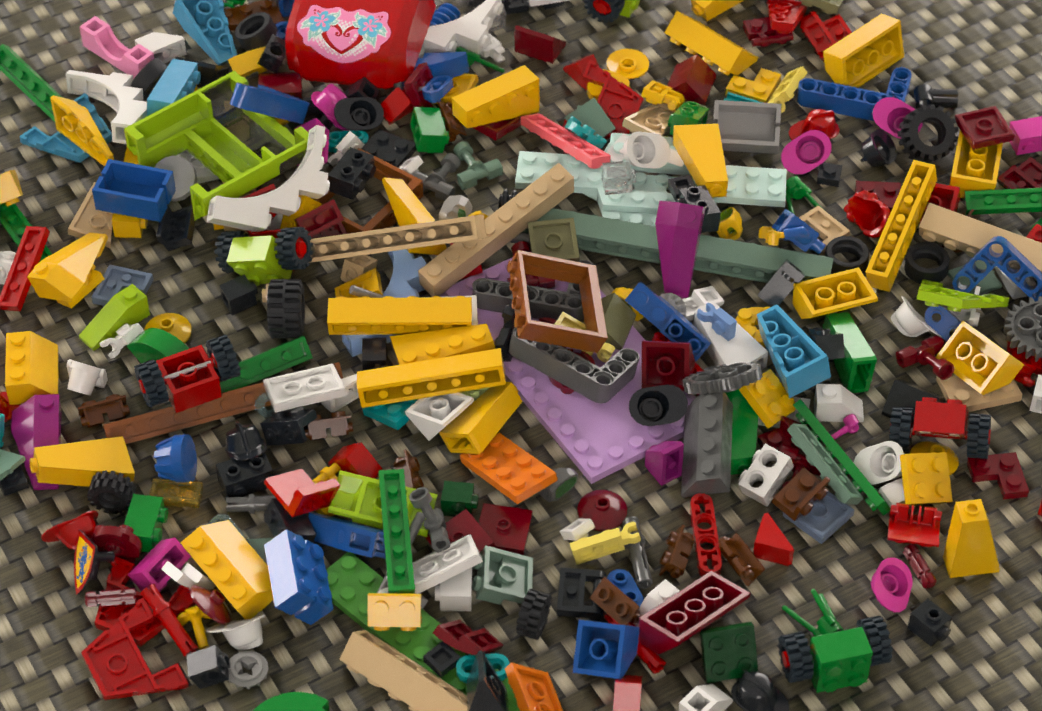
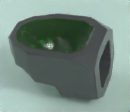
M570 467L554 469L553 471L556 472L558 481L539 491V495L547 502L558 501L578 482V473Z

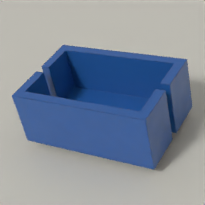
M108 159L101 172L102 176H99L92 189L96 210L157 222L161 221L167 209V204L169 205L176 191L173 171Z
M287 529L264 545L275 608L289 615L294 614L295 618L310 625L334 610L327 578L328 573L323 558L324 552L319 545L304 540L302 536Z

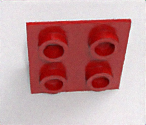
M891 504L887 540L901 544H919L923 547H939L942 511H937V508L924 507V513L921 516L922 506H919L918 515H913L914 505H911V511L908 514L909 504Z

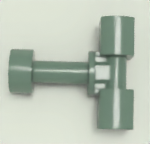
M462 141L454 147V154L460 160H465L468 164L466 171L457 174V181L462 190L476 186L477 180L484 177L491 180L503 175V166L497 158L483 164L482 161L474 159L472 156L473 149L467 141Z

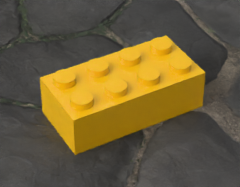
M961 130L959 131L949 185L960 187V198H964L965 191L995 190L1003 143L973 150Z

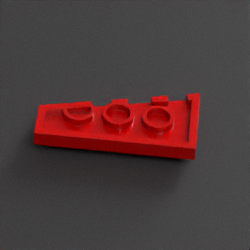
M767 0L766 6L771 29L777 30L781 34L793 32L807 11V6L798 0Z

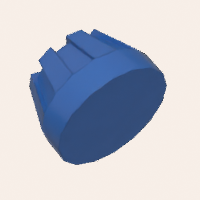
M189 434L174 435L157 443V451H154V458L157 459V464L154 466L158 472V477L177 484L193 483L197 472V454L192 437Z

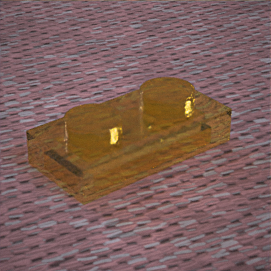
M153 479L149 496L163 497L165 506L199 508L203 492V482H174L167 479Z

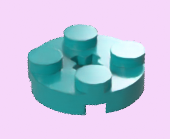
M573 116L569 118L564 126L565 129L599 149H602L607 143V140L599 134L594 136L595 130L588 125L580 126L582 122Z

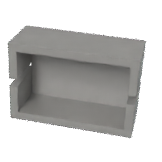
M715 100L713 124L719 125L723 151L778 153L781 104Z

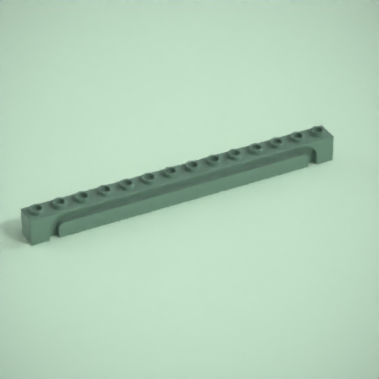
M554 208L537 220L574 218L578 249L661 264L656 226ZM526 228L523 232L528 233V228ZM700 235L694 270L768 283L788 259L805 273L804 278L800 281L802 282L830 275L833 258L785 250L778 247L762 246L755 243L740 242L733 239L717 238L710 235Z

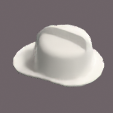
M633 132L625 141L619 153L623 154L625 160L630 165L656 169L667 164L670 158V147L666 139L659 134Z
M901 296L904 302L891 315V321L903 335L909 337H917L929 330L942 337L927 325L925 318L913 308L904 296Z
M885 441L861 450L856 455L853 463L870 484L875 485L902 476L900 455H903L904 452L898 443Z
M265 615L252 619L230 621L227 625H214L206 629V632H223L233 648L241 651L249 650L263 643L260 619Z

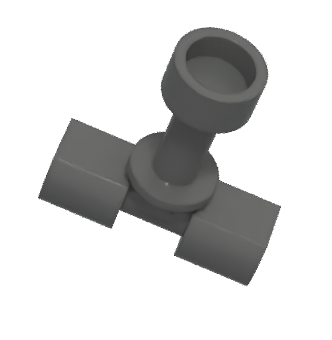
M452 153L446 154L441 160L442 167L437 173L433 172L427 175L417 170L412 173L413 176L423 180V192L426 189L435 192L436 198L443 201L449 196L455 195V186L445 183L444 178L449 172H455L461 165L460 159Z
M427 488L415 489L410 494L409 499L413 507L421 509L426 518L423 525L426 529L430 530L433 549L439 553L450 548L443 512L439 508L432 509L430 506L432 497Z

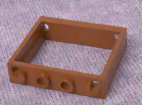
M374 156L376 172L373 177L381 181L383 178L403 179L419 200L423 197V180ZM328 190V193L325 194V196L319 199H311L323 205L327 201H329L335 195V193L329 192ZM390 202L364 227L345 217L341 221L347 234L391 228L397 222Z
M517 250L513 259L508 262L507 271L510 273L511 279L509 288L513 295L512 308L515 310L514 326L517 328L518 338L598 353L608 337L596 266ZM525 274L579 284L586 330L531 320Z

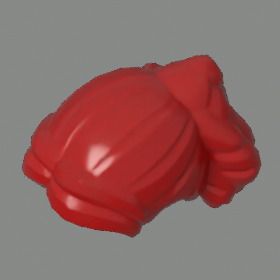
M868 190L855 193L844 207L847 219L850 222L856 223L863 231V234L871 238L881 236L891 213L889 207L882 201H879L877 194L874 192L869 193Z

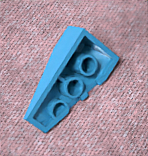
M175 0L174 16L189 36L217 65H223L228 62V59L237 56L233 38L228 27V19L225 16L223 0Z

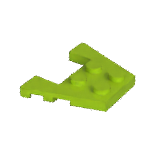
M923 279L918 290L917 300L925 301L927 306L939 307L940 304L947 306V310L961 312V309L1008 307L1009 297L991 293L985 295L966 293L943 288V283Z

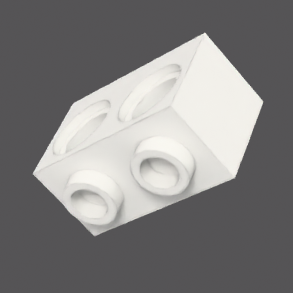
M765 444L761 450H757L754 454L753 463L749 469L744 470L740 475L738 485L743 494L768 507L794 465L791 457ZM769 461H776V464L772 467L765 466ZM756 481L763 482V484L760 487H752L753 483H755Z

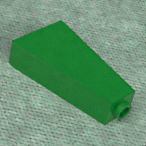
M849 312L826 314L823 329L842 333L844 338L845 358L833 359L843 387L851 393L869 391L877 362L875 354Z
M738 389L725 392L733 404L731 475L742 474L744 470L749 469L753 463V456L756 453L758 415Z

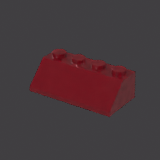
M710 571L639 618V643L659 655L680 645L750 598V593L717 573Z

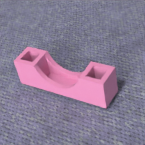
M96 16L80 26L83 46L124 73L133 75V79L145 65L154 59V53L140 44L132 49L125 47L116 38L110 25Z

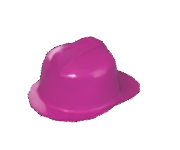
M334 84L327 85L322 92H313L311 100L314 105L337 128L348 131V129L342 127L337 122L334 116L336 103L341 99L347 98V96Z
M886 97L875 104L873 119L881 129L895 138L901 139V137H898V131L901 130L899 128L900 123L904 121L906 115L915 109L897 98ZM923 122L919 125L918 133L920 132L923 126Z
M810 130L803 133L784 147L781 153V161L784 168L795 175H803L810 172L829 158L832 151L831 141L824 132L818 130Z
M895 557L886 558L878 566L871 579V588L877 600L887 610L892 612L905 610L913 583L911 571L902 560Z

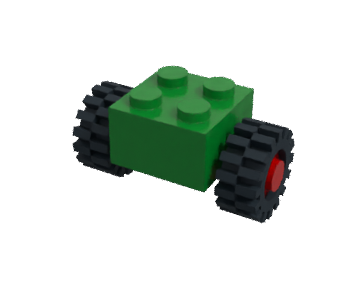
M878 615L859 619L856 623V628L811 637L810 646H808L805 634L801 631L781 635L778 639V647L780 649L778 652L786 679H788L789 683L811 679L816 693L824 691L833 692L838 688L857 687L867 683L870 666L889 663L893 656L891 653L893 649L890 645L892 641L891 638L889 639V629H886L887 624L884 622L883 617Z

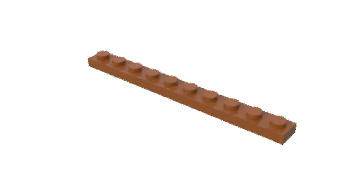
M332 363L334 364L340 378L342 379L343 374L341 371L340 363ZM261 382L221 393V398L179 413H175L171 406L103 424L106 438L123 436L125 444L272 404L264 388V383Z

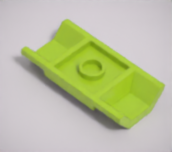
M340 470L337 482L341 486L329 506L328 513L351 518L352 522L383 529L379 480ZM406 487L410 527L416 513L423 512L421 509L414 508L409 499L410 494L415 489ZM430 493L432 497L430 506L434 510L438 494ZM422 524L417 535L427 537L429 530Z

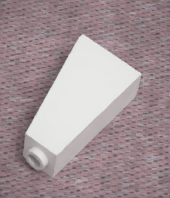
M713 300L709 302L715 306L716 310L720 308ZM701 305L694 311L693 325L712 343L707 348V352L715 366L752 362V364H760L761 370L767 367L768 351L738 323H736L735 337L727 341L724 337L715 333L711 322H702L697 318L698 309L707 312L706 305Z

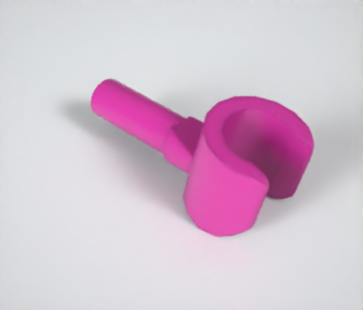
M850 414L844 418L843 423L845 426L831 435L834 440L847 432L850 434L858 432L859 421L855 414Z

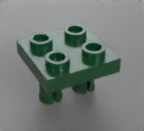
M752 622L700 631L704 678L707 683L742 678L746 671L749 673L758 672L755 630Z

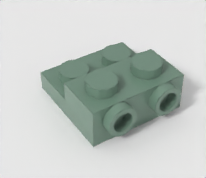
M485 545L480 553L483 562L473 567V569L477 570V575L472 582V590L476 591V599L499 605L503 600L522 604L527 591L532 589L533 558Z

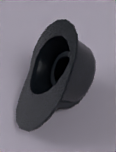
M370 97L345 98L336 103L334 116L337 122L348 130L366 131L376 128L382 123L384 110L377 100Z
M882 129L874 131L861 145L864 155L861 162L867 161L873 167L889 165L897 157V150L893 140Z
M661 385L640 389L632 395L629 401L631 417L643 426H657L679 421L688 409L686 394L674 385Z
M235 421V428L226 433L225 451L232 460L244 461L253 459L267 450V444L255 425H241L239 421Z
M746 671L742 678L737 680L732 687V698L744 711H789L790 709L786 697L774 686L769 676L762 672L749 673Z

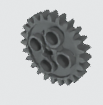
M1039 296L1038 301H1034L1030 297L1029 303L1021 300L1020 306L1014 304L1013 310H1009L1007 317H1005L1003 332L1006 334L1005 340L1011 342L1010 348L1017 347V354L1025 352V359H1028L1031 355L1034 356L1035 362L1040 357L1042 358L1041 296Z
M757 363L722 364L707 367L704 371L696 372V374H690V376L683 379L685 393L693 395L720 393L722 391L730 392L740 389L741 386L750 385L749 383H756L763 376L761 366Z

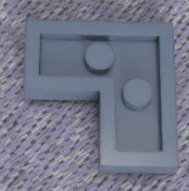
M109 264L103 275L104 280L97 286L91 297L92 303L105 306L115 294L131 284L135 285L146 295L153 282V274Z

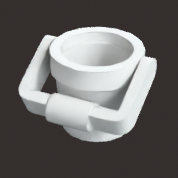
M71 359L67 362L69 375L67 389L91 396L95 386L99 388L105 387L108 381L105 369Z

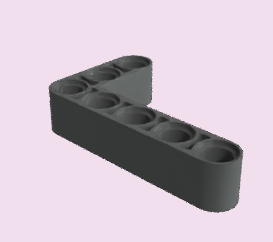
M588 260L578 261L580 263L594 265L592 262ZM487 278L475 280L472 284V295L477 296V308L502 313L504 307L507 304L510 305L513 300L512 291L509 288L510 282ZM569 282L567 292L527 285L530 288L529 306L531 318L539 319L545 317L557 320L561 313L565 312L580 322L584 321L579 284Z
M516 327L512 331L509 345V353L513 357L593 402L600 404L612 399L634 378L639 362L638 352L633 349L624 348L618 351L600 368L562 346L518 338Z

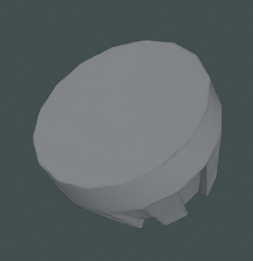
M169 156L156 164L154 168L173 171L176 191L171 201L184 200L191 195L190 186L196 184L198 178L196 170L188 160L180 156Z

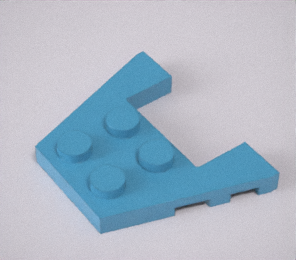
M82 94L74 101L88 109L107 144L112 141L111 131L102 117L98 115L95 106L89 101L88 95ZM34 126L19 136L21 143L79 163L90 156L59 131L49 137Z

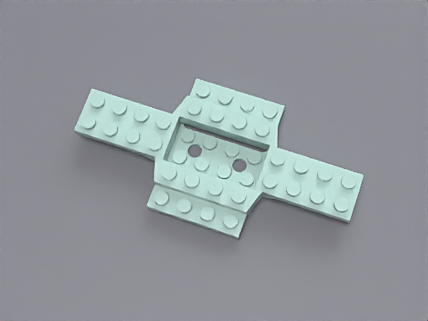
M611 133L610 142L604 152H607L614 144V152L622 154L619 153V150L623 148L624 143L615 142L623 133ZM663 136L668 142L670 149L676 150L673 145V137ZM519 151L515 189H525L556 164L560 163L574 177L573 193H583L597 201L602 217L655 226L659 201L675 202L672 194L667 193V190L669 189L668 179L676 177L666 174L691 176L685 164L682 167L667 163L663 167L656 169L640 168L628 164L624 158L620 164L610 160V164L601 165L600 168L594 169L589 168L582 161L576 160L570 154ZM726 165L728 177L727 197H712L715 203L785 207L787 169ZM622 171H633V172H637V173H635V174H628V173H623ZM643 172H647V173H662V174H658V175H646V174L643 173ZM629 185L632 186L634 189L623 190L622 187Z

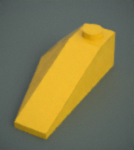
M54 95L50 97L56 129L104 167L108 159L114 160L113 153L86 107L79 105L74 100Z
M382 179L399 226L435 221L403 179ZM445 244L411 248L408 251L409 253L439 255L447 247Z
M89 232L35 265L27 278L40 298L74 302L88 285L89 280L87 277L89 272H93L96 267L94 265L95 259L100 257L109 238L107 234Z

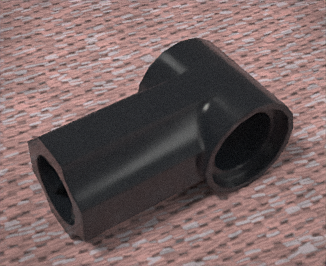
M920 84L914 89L916 109L924 105L926 107L935 105V108L939 106L943 108H957L958 90L933 89L928 84Z

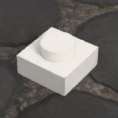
M418 155L407 159L398 168L412 175L415 170L419 171L418 167L424 162Z
M579 518L562 529L560 533L564 540L577 541L580 538H587L589 536L588 532L594 529L595 526L591 519Z

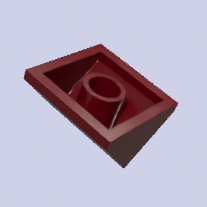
M517 25L515 26V52L553 64L566 45V41Z
M696 54L675 65L667 86L672 87L673 91L683 94L685 101L706 105L717 74Z
M643 340L642 389L661 385H674L684 391L683 379L693 374L695 364L691 344Z

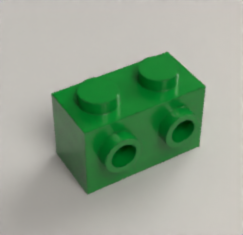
M692 101L684 102L669 117L668 127H671L670 135H673L675 125L706 124L709 108L701 107L698 103Z
M414 107L410 127L417 151L443 153L445 144L449 143V132L445 129V118L442 117L440 109Z
M133 494L124 525L133 528V534L142 543V552H150L162 539L161 527L168 519V508H165L163 497Z

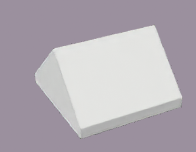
M459 392L421 398L409 407L405 413L430 441L471 405L474 399Z

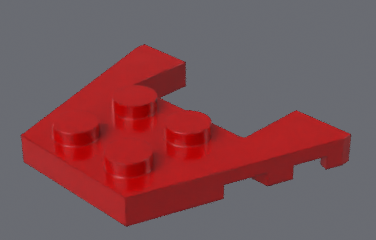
M589 60L583 74V80L602 86L597 102L616 128L611 133L631 134L629 129L622 126L623 120L640 111L644 98L623 82L617 81L608 71L602 70L593 60ZM566 120L564 121L562 127H564L567 124ZM609 133L608 135H606V136L603 137V138H604V139H610V138H611V133Z
M115 556L114 561L111 563L112 569L110 574H108L105 590L121 589V592H124L125 589H129L125 585L130 579L128 574L135 568V564ZM181 584L168 601L172 605L171 610L176 617L184 613V610L195 605L189 593L190 588ZM136 591V592H137V601H138L139 599H141V598H144V597L140 594L141 592ZM122 602V605L101 606L100 604L95 619V627L102 631L109 630L119 621L118 618L125 612L128 613L135 604H126V602ZM147 603V605H148V607H149V609H150V611H151V613H152L153 610L151 609V607H150L149 604ZM154 618L153 622L130 633L136 645L141 647L165 627L158 618Z
M144 598L139 599L128 613L125 612L118 618L119 621L109 630L106 629L81 652L104 700L185 689L188 687V682L178 663L152 675L130 633L154 621V617Z

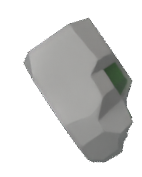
M463 195L449 196L444 201L439 212V221L470 215L473 206L469 199Z

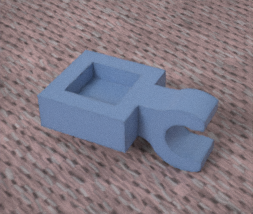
M707 303V312H703L701 309L697 310V318L702 322H711L715 333L721 335L727 341L735 337L737 321L722 308L716 310L713 304Z

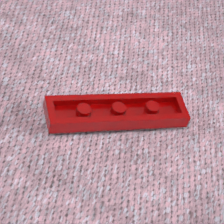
M26 226L0 295V310H22L31 285L27 276L40 261L50 234L47 227Z

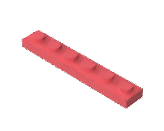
M542 114L521 116L520 125L529 129L530 132L539 135L541 139L552 143L553 146L562 149L564 153L572 155L576 160L582 161L589 168L597 169L601 165L610 164L611 155Z

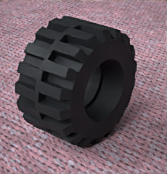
M924 105L904 117V121L899 126L901 130L898 131V137H901V140L898 142L899 146L903 145L905 148L902 150L903 153L910 154L908 158L911 160L916 158L917 161L931 163L947 156L956 146L954 143L958 141L959 137L955 136V133L959 132L958 127H954L956 120L955 118L950 119L951 113L949 111L943 112L944 108L941 106L935 108V105L927 107ZM920 123H929L937 130L938 140L935 146H928L920 140L918 135Z
M271 279L269 283L267 323L271 338H298L303 335L305 296L304 286L300 279Z

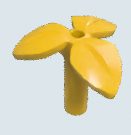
M198 606L184 610L185 612L177 617L182 626L189 621L192 622L199 650L208 648L209 644L202 618H211Z

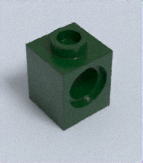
M444 480L441 496V511L444 516L455 517L465 509L472 515L473 509L478 508L479 494H474V483Z

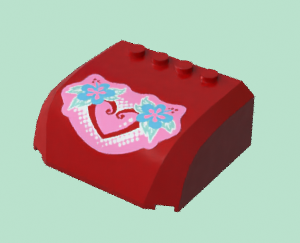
M295 0L285 36L288 68L291 71L294 70L303 79L308 81L352 85L361 78L366 77L376 88L388 89L394 87L393 84L406 81L414 71L436 9L434 0Z

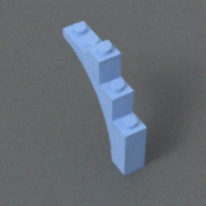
M406 249L387 252L392 260L393 273L383 295L394 298H406L408 296L420 298L418 292L425 289L420 285L418 270L427 264L422 256L414 258V255ZM403 334L342 335V342L351 356L354 357L362 354V339L386 338L387 343H390V336Z

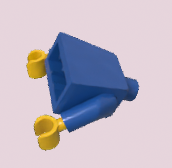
M787 209L782 212L772 227L762 226L759 229L758 237L766 239L765 242L768 245L778 246L779 238H783L784 241H791L804 252H807L809 249L816 255H819L825 248V244L818 239L819 233Z

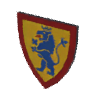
M78 530L74 555L76 595H79L86 588L90 579H97L100 561L113 562L115 559V553L112 551H97L98 547L81 530Z

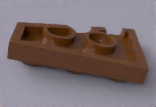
M261 0L224 9L225 16L228 19L229 31H235L242 20L258 12L269 14L275 25L279 22H284L275 0Z

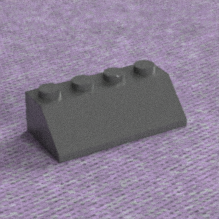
M724 391L712 394H699L688 405L684 420L681 496L683 498L693 497L698 493L708 495L730 492L733 404Z

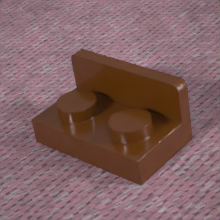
M803 468L773 498L772 503L792 520L796 521L801 515L807 516L814 507L813 503L816 500L821 501L829 492L827 486L831 479L826 476L820 481L806 468Z

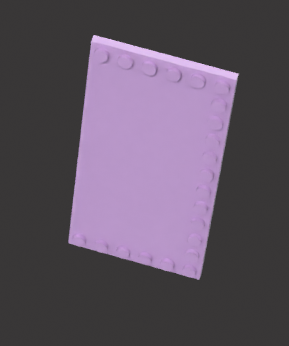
M513 257L483 270L481 274L455 283L441 294L440 297L472 295V284L479 278L507 282V278H510L507 265ZM556 280L555 287L549 289L567 292L569 282ZM600 290L601 298L605 297L606 295ZM477 308L478 325H488L495 345V340L504 326L502 313ZM531 318V320L539 321V319ZM633 326L623 349H633L639 354L635 376L612 399L603 404L593 402L576 391L571 394L562 393L559 388L550 382L547 375L515 357H512L511 362H504L506 382H512L517 387L518 394L525 405L591 484L644 458L645 451L651 446L658 445L664 441H677L684 437L685 415L679 421L657 426H643L631 417L629 401L636 391L642 389V341H646ZM569 347L566 348V349H573V352H578V353H580V354H581V351H582V350H579V349H574V348H569ZM615 349L611 358L620 350ZM595 352L592 354L591 357L594 359L596 366L601 368L605 363L597 357ZM685 393L689 405L696 396Z

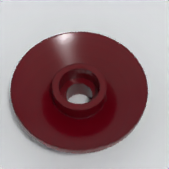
M595 490L581 498L578 503L577 514L579 518L592 520L595 526L592 530L603 532L616 529L623 524V520L625 521L627 517V505L621 496L612 491Z
M193 585L189 589L190 596L195 604L208 617L222 625L230 623L229 611L223 603L225 597L219 591L214 589L211 592L198 585Z

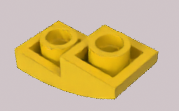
M265 47L250 50L228 59L232 70L241 77H246L256 71L258 73L267 71V69L257 64Z

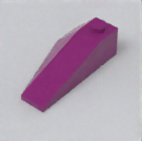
M659 201L655 226L664 292L676 294L681 299L688 298L705 214L703 206Z
M59 394L34 395L12 411L11 433L17 444L19 454L26 458L24 465L33 490L59 489V484L38 483L36 473H32L30 469V458L34 457L35 447L61 444L62 411Z

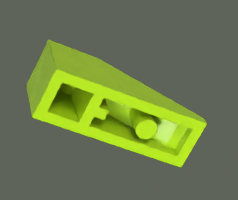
M129 285L107 302L79 334V339L93 351L100 348V343L105 339L115 338L118 335L116 331L127 323L128 325H133L150 316L147 296L135 285Z

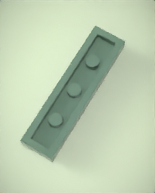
M793 423L787 429L792 436V442L806 454V460L819 470L821 479L823 480L826 476L831 479L828 485L834 489L835 496L840 502L857 505L864 498L806 425Z

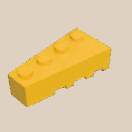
M523 65L452 97L453 115L468 129L540 112L539 78Z
M487 324L390 336L399 365L495 349Z

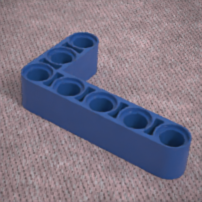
M904 67L894 69L886 93L805 78L799 82L797 102L799 105L807 108L823 109L826 111L833 110L837 114L874 121L873 109L875 104L881 99L894 97L906 103L912 73Z
M236 82L230 105L244 110L303 124L310 104L259 84L257 88Z
M995 236L986 243L958 271L952 283L955 290L968 293L997 266L1027 296L1032 297L1034 301H1038L1039 296L1042 297V272L1002 236ZM999 244L1003 247V252L995 253L991 246ZM975 261H984L987 268L983 270L977 268ZM1009 261H1018L1021 268L1017 270L1010 268ZM965 276L969 278L970 285H962L959 282V277ZM1034 277L1038 284L1030 286L1027 284L1026 278Z

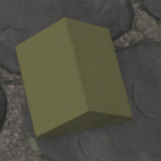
M612 293L601 298L608 337L605 342L621 350L633 326L636 313L616 293Z

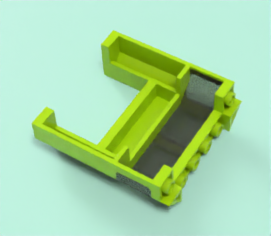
M235 71L124 128L127 147L134 155H137L139 165L155 167L165 157L176 156L187 150L224 182V184L210 192H207L198 183L190 186L194 220L208 215L210 199L216 195L239 198L300 164L307 151L309 132L302 126L296 128L293 135L272 116L230 105L236 82L249 85L247 79L241 77Z

